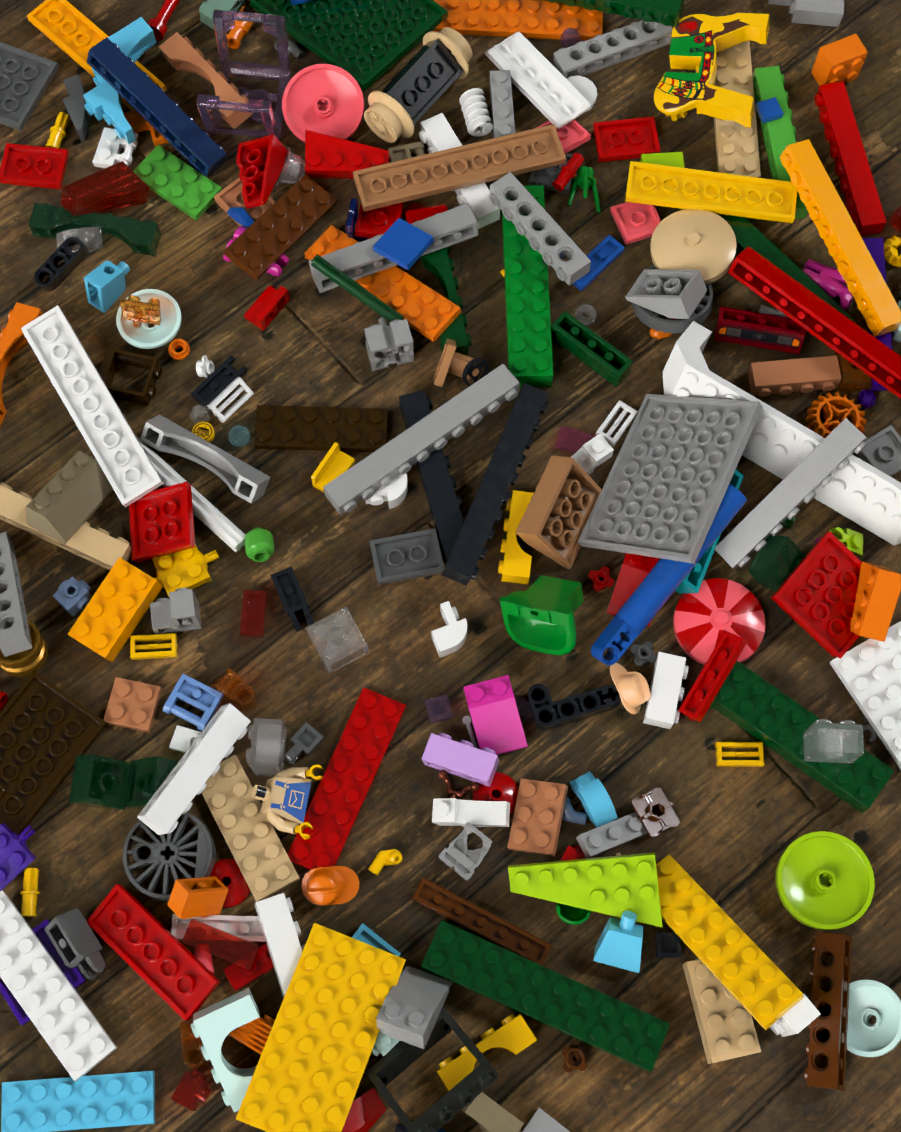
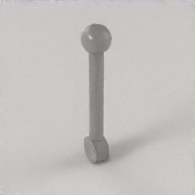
M466 715L463 717L462 722L467 726L471 743L474 745L473 747L478 749L471 727L472 719Z

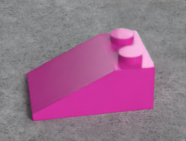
M509 675L463 687L480 750L486 747L496 752L495 755H500L528 747Z

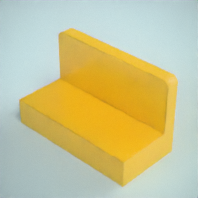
M335 442L311 476L313 487L324 492L323 487L355 464L354 458L340 451L338 443Z

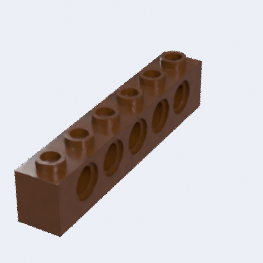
M816 932L815 939L812 941L814 964L811 965L810 975L813 979V986L809 991V1000L821 1015L808 1025L810 1040L808 1039L806 1043V1053L809 1055L804 1072L807 1086L845 1091L852 938L845 934ZM830 954H833L834 962L827 966L826 959ZM831 979L833 986L831 990L826 991L825 983ZM830 1004L831 1013L825 1017L823 1013L824 1007ZM825 1030H829L830 1039L824 1043L822 1034ZM826 1055L829 1059V1064L823 1069L821 1059Z

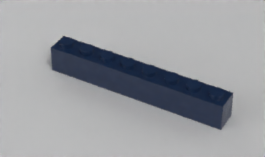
M106 37L89 49L87 63L201 174L208 177L223 165L226 157L224 149L216 144L205 130H202L195 124L192 117L186 115L179 105L165 94L161 87L155 85L149 76L142 72L135 65L134 61L120 50L117 44L112 43Z

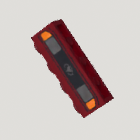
M720 307L714 340L800 354L805 337V329L787 317Z

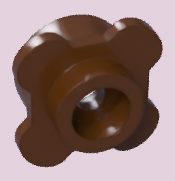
M579 1045L577 1048L566 1046L562 1049L561 1053L564 1056L565 1062L563 1069L566 1072H571L574 1069L586 1070L588 1064L585 1061L584 1054L586 1049L584 1046ZM573 1056L577 1057L576 1061L572 1060Z

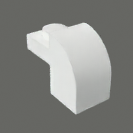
M399 474L390 485L376 490L370 499L365 500L366 504L380 505L384 501H388L389 509L400 505L408 492L407 474Z
M449 601L440 604V612L446 626L431 631V637L440 658L458 651L465 643L467 637L466 618L459 620L456 607L451 608Z

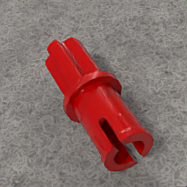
M574 153L567 164L561 167V172L555 181L552 182V186L556 190L562 192L571 178H575L576 171L584 162V157L580 153Z

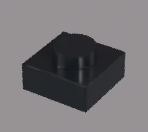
M675 932L655 933L656 958L682 957L681 938Z

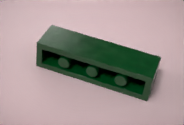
M564 311L551 325V339L616 388L630 374L633 361L568 312Z

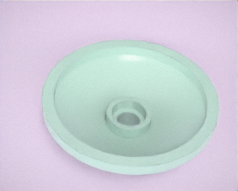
M156 289L140 290L128 296L120 305L116 316L117 328L123 339L129 344L142 349H153L167 344L178 333L182 321L181 311L176 300L168 293ZM150 324H155L154 327H148Z
M854 981L850 983L847 1050L863 1057H878L887 1054L901 1041V1000L891 988L878 981ZM874 1015L876 1023L871 1025L869 1019Z

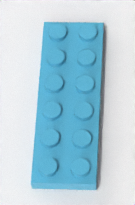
M155 1071L83 1076L78 1081H74L72 1077L2 1082L1 1132H53L155 1124Z

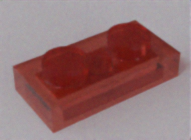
M243 590L241 636L264 637L267 603L266 591Z

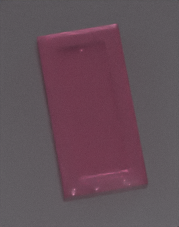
M561 426L555 448L575 454L595 435Z

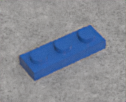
M608 235L587 255L591 261L589 273L574 282L573 285L582 292L624 252L625 247Z

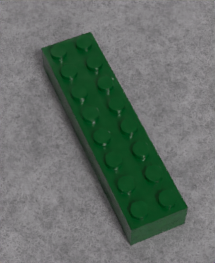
M738 661L734 664L710 705L861 813L871 807L894 772L889 766Z

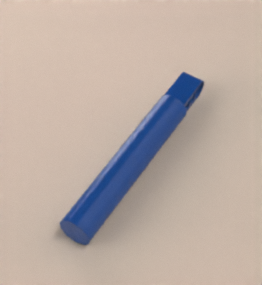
M729 484L695 564L660 558L593 643L591 654L595 659L606 665L615 664L636 637L642 633L746 503V497L738 489ZM608 648L607 653L603 656L604 651Z

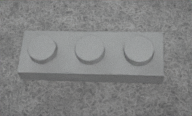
M634 812L582 833L576 839L587 859L643 837L647 834V831L637 813Z

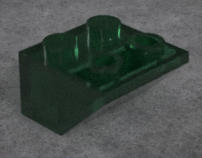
M770 535L765 540L767 544L757 553L748 570L759 584L775 592L805 557L804 553L789 536Z

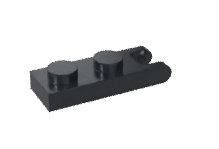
M232 355L191 393L192 398L206 410L209 409L207 405L237 377L242 378L248 371V368L245 366L241 367L238 371L231 365L236 360Z

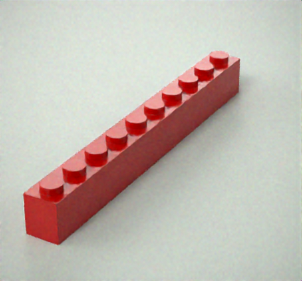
M749 246L736 256L727 273L901 399L900 355Z

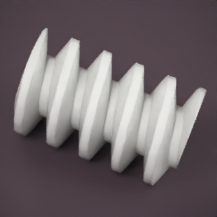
M480 88L467 90L459 99L467 131L470 135L477 137L487 135L493 129L489 116L490 113L487 110L488 106L485 103L486 99L483 96L484 92Z

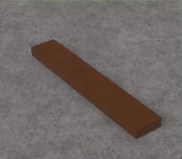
M424 877L412 897L413 901L539 965H543L552 947V944Z

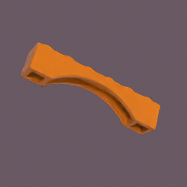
M18 302L10 310L8 323L0 334V426L6 415L2 397V385L6 369L18 351L29 343L21 328L43 315L40 308Z

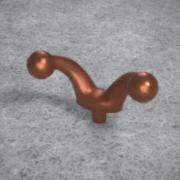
M441 770L438 773L439 778L445 781L446 794L450 798L461 799L468 791H477L480 787L479 783L472 782L471 785L455 791L447 776V772Z

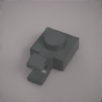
M306 722L291 738V742L295 745L285 754V759L293 765L303 752L309 756L324 740V736Z

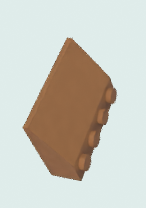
M551 456L515 533L529 546L564 568L571 569L581 547L578 540L602 489L574 458Z

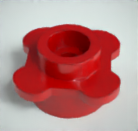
M606 566L600 570H591L588 576L592 579L595 591H601L614 585V579L609 574L610 569Z

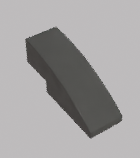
M75 75L63 80L69 97L63 98V102L82 143L85 142L88 133L89 113L84 107L86 102L83 96L85 92L79 75Z

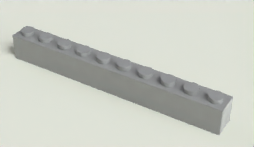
M504 364L500 365L323 487L325 496L340 515L344 512H351L356 508L357 503L363 499H370L376 490L390 485L399 474H406L415 463L425 461L431 452L436 449H442L451 438L461 436L467 427L478 424L483 419V416L489 412L494 413L503 402L513 400L519 392L518 380Z

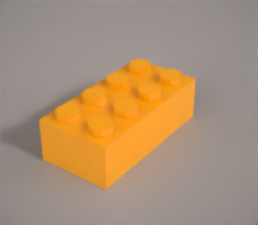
M119 557L68 632V635L110 662H113L163 585Z

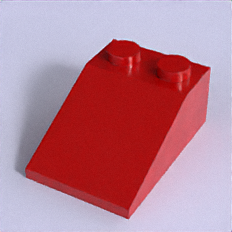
M625 554L606 612L607 614L615 616L660 558Z

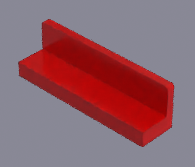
M728 631L724 632L678 711L692 721L701 722L746 646V640Z

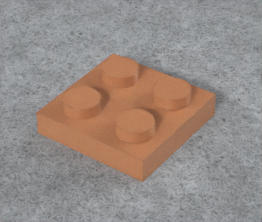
M116 677L104 721L109 725L150 733L162 691L161 686Z

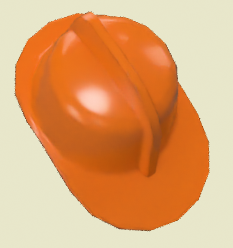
M346 866L318 867L311 869L305 874L302 879L301 888L303 895L315 905H335L352 900L359 891L360 883L357 874Z

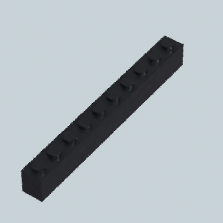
M523 384L441 574L442 576L467 586L470 579L475 580L480 569L476 566L478 560L483 561L487 552V548L484 545L486 541L491 542L495 533V529L492 526L494 522H499L503 514V510H500L502 503L506 505L511 492L507 490L510 485L514 486L519 474L515 472L517 466L522 467L526 458L523 452L525 449L529 450L534 439L530 435L532 431H537L541 422L538 416L540 413L544 414L548 402L545 401L548 395L547 392L529 384Z

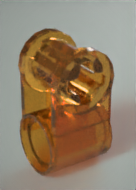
M228 668L224 677L218 683L213 684L214 688L223 693L227 699H230L241 709H253L258 701L255 691L237 673ZM243 694H251L249 700L240 701V698Z
M182 1021L180 1022V1037L183 1061L186 1066L192 1069H202L208 1063L201 1051L203 1042L200 1037L196 1038L193 1032H191L190 1024L192 1023ZM196 1050H200L202 1059L199 1063L192 1064L190 1061L191 1054Z

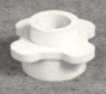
M203 355L202 360H198L196 363L197 375L207 378L214 372V364L208 360L206 355Z

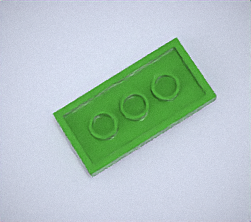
M159 145L132 172L134 179L196 221L215 201L214 196L222 190V187Z

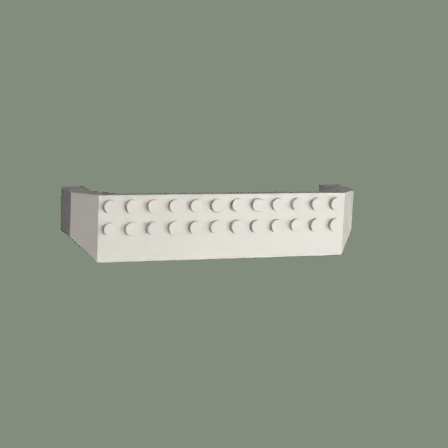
M693 321L677 340L664 367V395L760 402L763 408L742 456L779 478L784 479L825 438L711 372L702 352L712 331ZM852 454L848 458L850 460L849 464L841 471L837 469L831 475L833 479L825 487L820 486L814 491L816 493L814 498L894 546L900 544L901 482Z

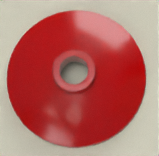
M495 772L490 787L479 784V789L473 791V801H507L510 803V815L515 811L519 789L515 781L506 774ZM497 790L501 793V796L494 798L492 792Z
M223 859L214 864L210 877L216 876L221 882L225 878L231 879L230 885L226 886L229 890L223 907L229 908L241 904L248 897L251 890L235 859Z

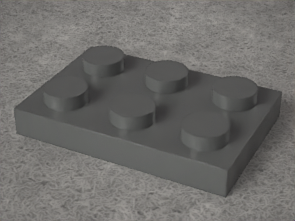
M436 528L369 541L378 585L440 574L444 570Z

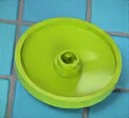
M812 832L793 841L782 853L776 868L777 892L787 911L802 924L819 930L841 929L857 921L871 904L875 887L872 866L865 853L850 839L833 832Z

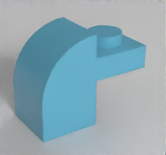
M590 771L569 782L571 789L582 802L587 817L596 828L618 818L606 789L598 778L595 779Z

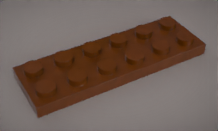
M305 174L224 250V255L257 281L336 205L337 200Z

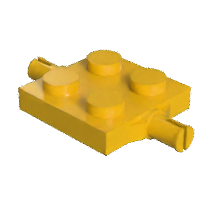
M195 544L194 548L153 558L152 560L157 569V577L154 579L163 585L168 597L169 592H175L178 588L194 589L212 580L208 573L207 563L219 559L216 550L203 555Z

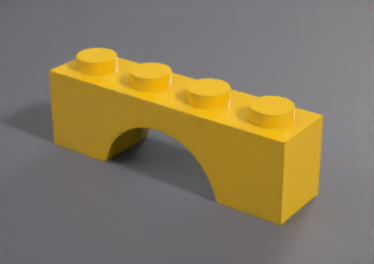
M513 490L512 498L509 497L507 501L506 511H510V516L505 518L503 531L507 532V539H502L501 552L505 553L504 560H499L498 573L502 574V582L526 585L529 583L532 556L520 548L515 532L534 494L533 492Z
M512 1013L501 1021L503 1026L497 1031L491 1028L480 1035L482 1041L476 1044V1047L481 1053L492 1048H503L517 1055L537 1041L521 1014L515 1017ZM466 1046L459 1050L462 1055L453 1060L450 1056L438 1064L441 1069L437 1073L448 1091L474 1070L476 1058Z

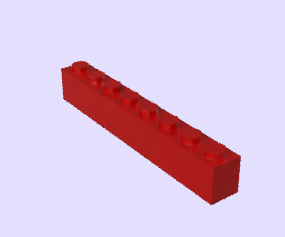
M844 81L820 85L817 94L814 96V102L819 107V119L821 124H824V135L826 141H829L830 156L834 158L835 173L840 178V190L842 194L844 193L846 199L845 207L850 212L851 219L860 236L879 234L886 224V219Z

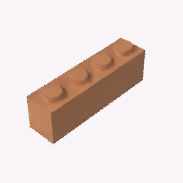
M837 355L754 362L750 364L747 372L751 395H758L759 397H766L776 393L788 395L799 391L802 393H809L814 390L831 391L837 388L842 379Z

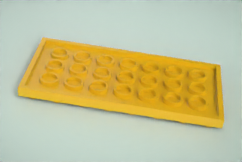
M314 923L236 1120L266 1132H342L379 1033L376 1022L377 1015L393 985H397L406 959Z

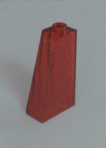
M121 161L63 186L60 203L73 216L147 203L149 186Z

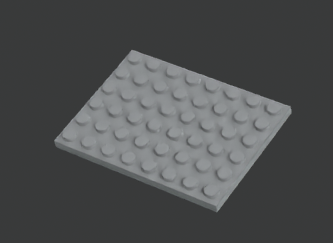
M646 394L578 543L583 547L695 564L763 408L760 402Z

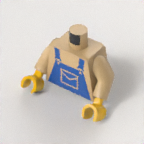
M313 765L310 769L308 767L288 768L276 773L274 778L268 779L266 787L257 784L254 786L252 798L263 801L261 812L267 815V819L277 830L291 834L299 833L306 840L310 838V835L302 833L305 828L313 829L310 823L304 822L312 781L308 778L311 776L315 780H321L323 776H314V771L316 769H323V767Z

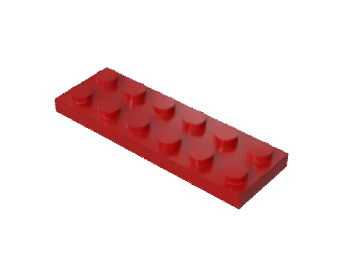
M121 884L114 886L86 921L184 1021H190L193 1014L198 1011L220 983Z

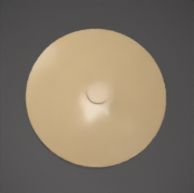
M684 209L670 214L657 225L651 238L650 253L656 269L700 270L706 285L720 279L728 272L735 259L737 243L733 229L719 215L707 210Z

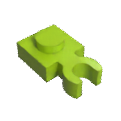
M840 527L830 529V532L856 557L863 555V534L849 528L843 530Z

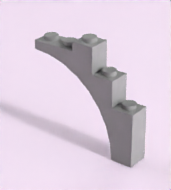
M769 0L768 4L789 6V14H792L791 23L839 27L844 14V0Z

